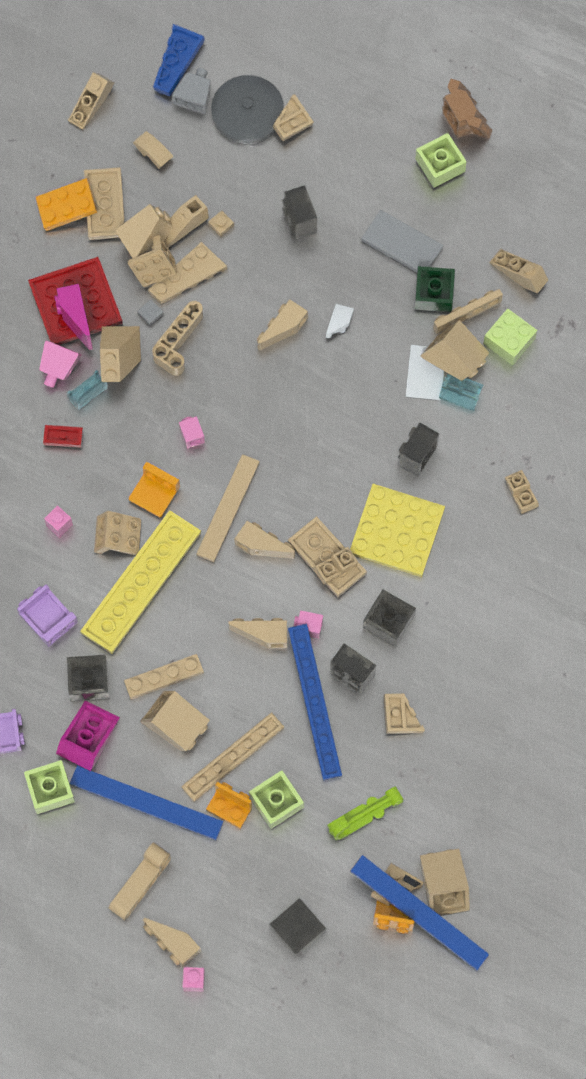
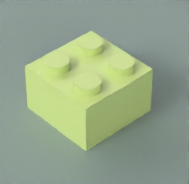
M448 133L416 149L415 159L434 188L466 171L467 161Z
M507 309L485 334L483 344L513 366L536 339L537 329Z
M62 760L24 772L37 814L75 802Z
M283 771L278 772L249 791L250 799L270 829L304 808L303 800Z

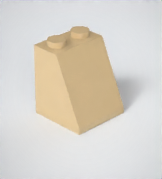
M149 204L115 231L132 258L152 251V246L154 245L153 237L160 235L163 241H165L173 226L170 223L171 217L166 211H162L158 206L155 207Z
M458 320L436 336L420 356L462 381L467 377L472 378L477 374V368L485 364V358L489 352L467 327Z
M140 326L102 327L100 341L101 382H121L141 361Z
M163 691L140 722L180 751H187L194 747L196 744L195 739L198 735H202L208 728L207 723L210 720L176 691Z
M449 849L442 852L420 855V865L428 907L440 916L469 911V886L460 850Z

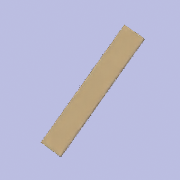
M242 454L196 553L197 556L213 563L215 562L260 461Z
M271 712L183 784L181 788L193 802L197 801L214 787L216 782H220L281 732L284 726Z

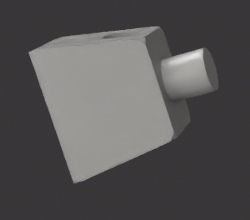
M198 68L196 74L186 73L173 92V104L206 114L211 91V80L206 78L207 70Z

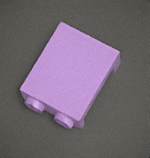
M46 584L43 587H38L33 592L34 595L29 599L22 600L18 605L17 611L41 640L50 647L75 626L78 620L73 612H69L50 591L49 586Z
M12 709V712L0 714V754L22 751L21 745L25 744L24 734L20 733L19 726L22 725L21 714H17L16 709Z

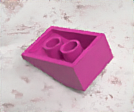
M79 284L57 288L58 295L54 297L58 314H62L63 321L88 350H93Z
M85 700L61 737L56 754L91 771L103 752L120 717Z

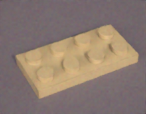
M121 167L84 170V179L87 178L98 212L87 216L89 240L119 238L115 230L125 223Z
M317 516L288 539V543L294 547V550L312 570L316 565L330 559L333 554L345 549ZM358 562L353 568L326 583V585L339 597L364 577L367 571Z

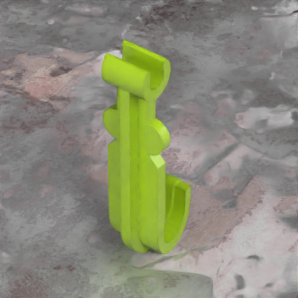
M396 786L386 791V795L379 799L369 797L367 805L361 804L327 824L330 835H333L336 840L345 838L372 822L373 816L376 819H381L384 816V810L390 806L395 807L401 804L404 800Z

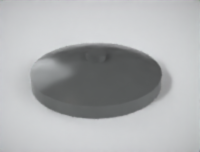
M254 75L237 76L223 83L216 91L211 105L212 119L219 132L232 141L245 144L261 142L272 136L276 132L273 125L284 109L283 99L279 90L268 80Z

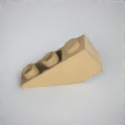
M93 72L68 121L84 130L107 99L115 82L99 73Z
M196 195L181 205L171 217L170 223L173 227L164 241L168 248L209 218L206 205Z
M500 249L490 261V264L523 288L538 293L548 282L542 266Z
M292 300L282 304L277 317L272 318L268 323V329L265 333L261 332L258 336V350L267 348L296 334L308 319V311Z
M246 521L234 539L235 545L250 555L295 558V550L291 544L287 542L282 543L275 534L271 532L266 533L255 522L250 523Z
M236 618L233 621H229V630L266 648H287V620L273 618L271 621H264L261 618H254L252 621H244V619Z
M147 918L143 919L145 924L143 929L150 936L154 935L158 939L156 943L163 951L167 949L170 952L171 956L169 958L176 966L180 964L184 968L201 952V948L187 933Z

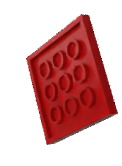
M99 257L28 280L50 342L61 345L79 339L63 321L62 314L57 312L54 297L58 295L57 288L79 284L90 335L102 331V327L123 324Z

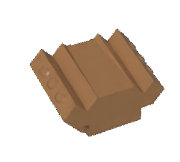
M450 78L448 84L450 94L443 98L442 111L456 138L475 134L490 139L493 130L486 124L487 119L478 110L477 102L470 96L471 92L461 81Z

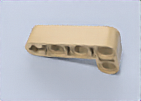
M189 302L152 349L154 362L174 376L181 375L185 370L184 358L177 351L203 319V307L199 302ZM181 324L188 325L186 328L179 327ZM170 338L177 339L175 342L168 341ZM159 352L165 353L162 357L157 356ZM175 362H178V363L181 364V365L178 366V367L172 366V364L175 363Z
M155 842L148 847L144 853L143 861L108 907L109 910L123 920L130 916L171 860L170 853Z

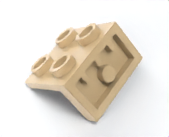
M160 235L153 237L154 245L152 246V251L128 260V265L143 287L177 274L175 258Z
M106 511L98 515L94 553L102 554L108 550H114L136 556L139 552L141 519L112 511Z

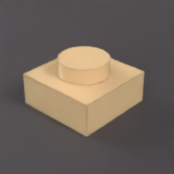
M220 211L208 221V225L221 237L234 226V222L223 211Z

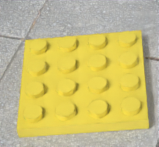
M372 484L350 550L355 557L422 577L445 506Z

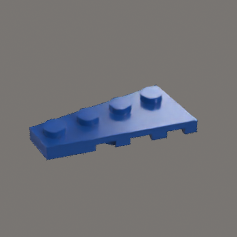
M173 24L172 33L167 42L168 46L163 54V61L153 85L154 91L169 97L171 96L204 43L205 38L203 35Z

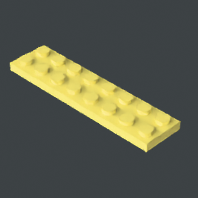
M169 510L83 626L80 633L113 654L199 537L201 530Z

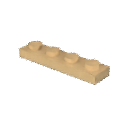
M500 289L496 291L491 290L480 299L475 298L469 301L468 305L462 308L459 306L453 309L450 314L437 317L433 325L435 333L439 334L458 320L463 322L501 303L502 292Z
M195 654L126 679L124 683L130 700L201 675L204 671L198 655Z

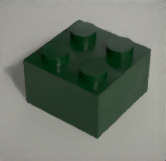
M418 266L415 309L452 312L455 269Z

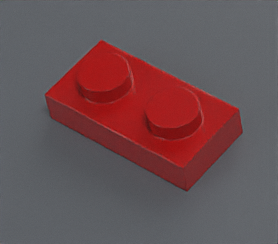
M45 425L43 444L81 448L83 427Z

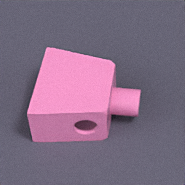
M45 341L39 368L40 371L47 373L44 384L54 388L58 378L67 380L82 354L53 342Z

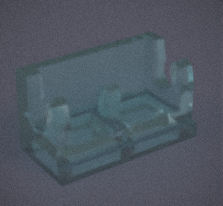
M96 370L90 378L73 391H68L66 396L79 410L108 388L107 382H101V376L98 370Z
M448 373L443 382L439 398L474 411L484 385L466 378L461 381Z

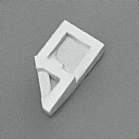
M339 304L335 305L326 338H330L332 334L338 332L341 334L345 333L346 327L350 324L354 308Z

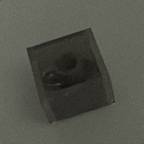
M306 186L285 191L284 199H282V212L285 218L288 217L290 233H294L296 239L317 233V215Z
M422 423L411 429L408 435L410 438L407 443H402L398 456L399 466L419 477L438 447L439 433Z
M382 589L363 620L362 628L397 646L414 618L416 608Z
M345 643L330 661L331 676L339 682L341 680L348 684L347 687L355 693L358 691L362 694L375 676L376 665Z
M106 654L67 657L70 701L109 698Z
M300 898L269 924V929L295 958L326 933V927Z

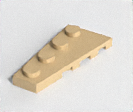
M201 242L176 264V275L156 282L148 289V293L162 305L182 294L188 288L197 286L199 282L212 278L214 274L220 271H225L227 265Z

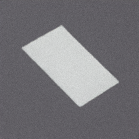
M411 345L406 397L441 400L444 371L420 356L428 346Z

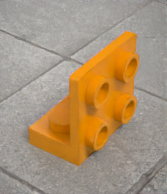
M146 462L143 466V476L128 499L130 502L161 518L179 490L180 481L176 477Z
M216 782V792L206 811L241 830L252 811L250 796L241 791L239 793L233 791V787L225 782H222V784Z
M377 900L373 925H377L376 928L381 930L393 928L396 929V932L403 934L413 931L414 920L408 918L392 904L387 906Z

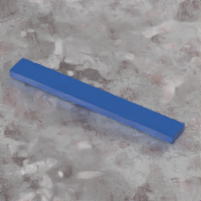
M303 624L290 627L288 631L322 778L327 780L340 777L342 772L308 626Z
M80 766L76 767L69 783L71 786L215 841L224 823L214 817Z
M361 855L350 870L353 875L408 918L414 920L417 925L476 971L489 954L365 856Z

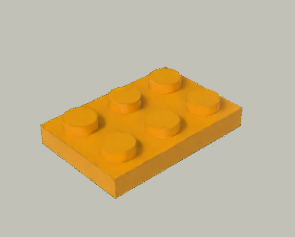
M87 178L36 196L43 227L46 231L98 213Z

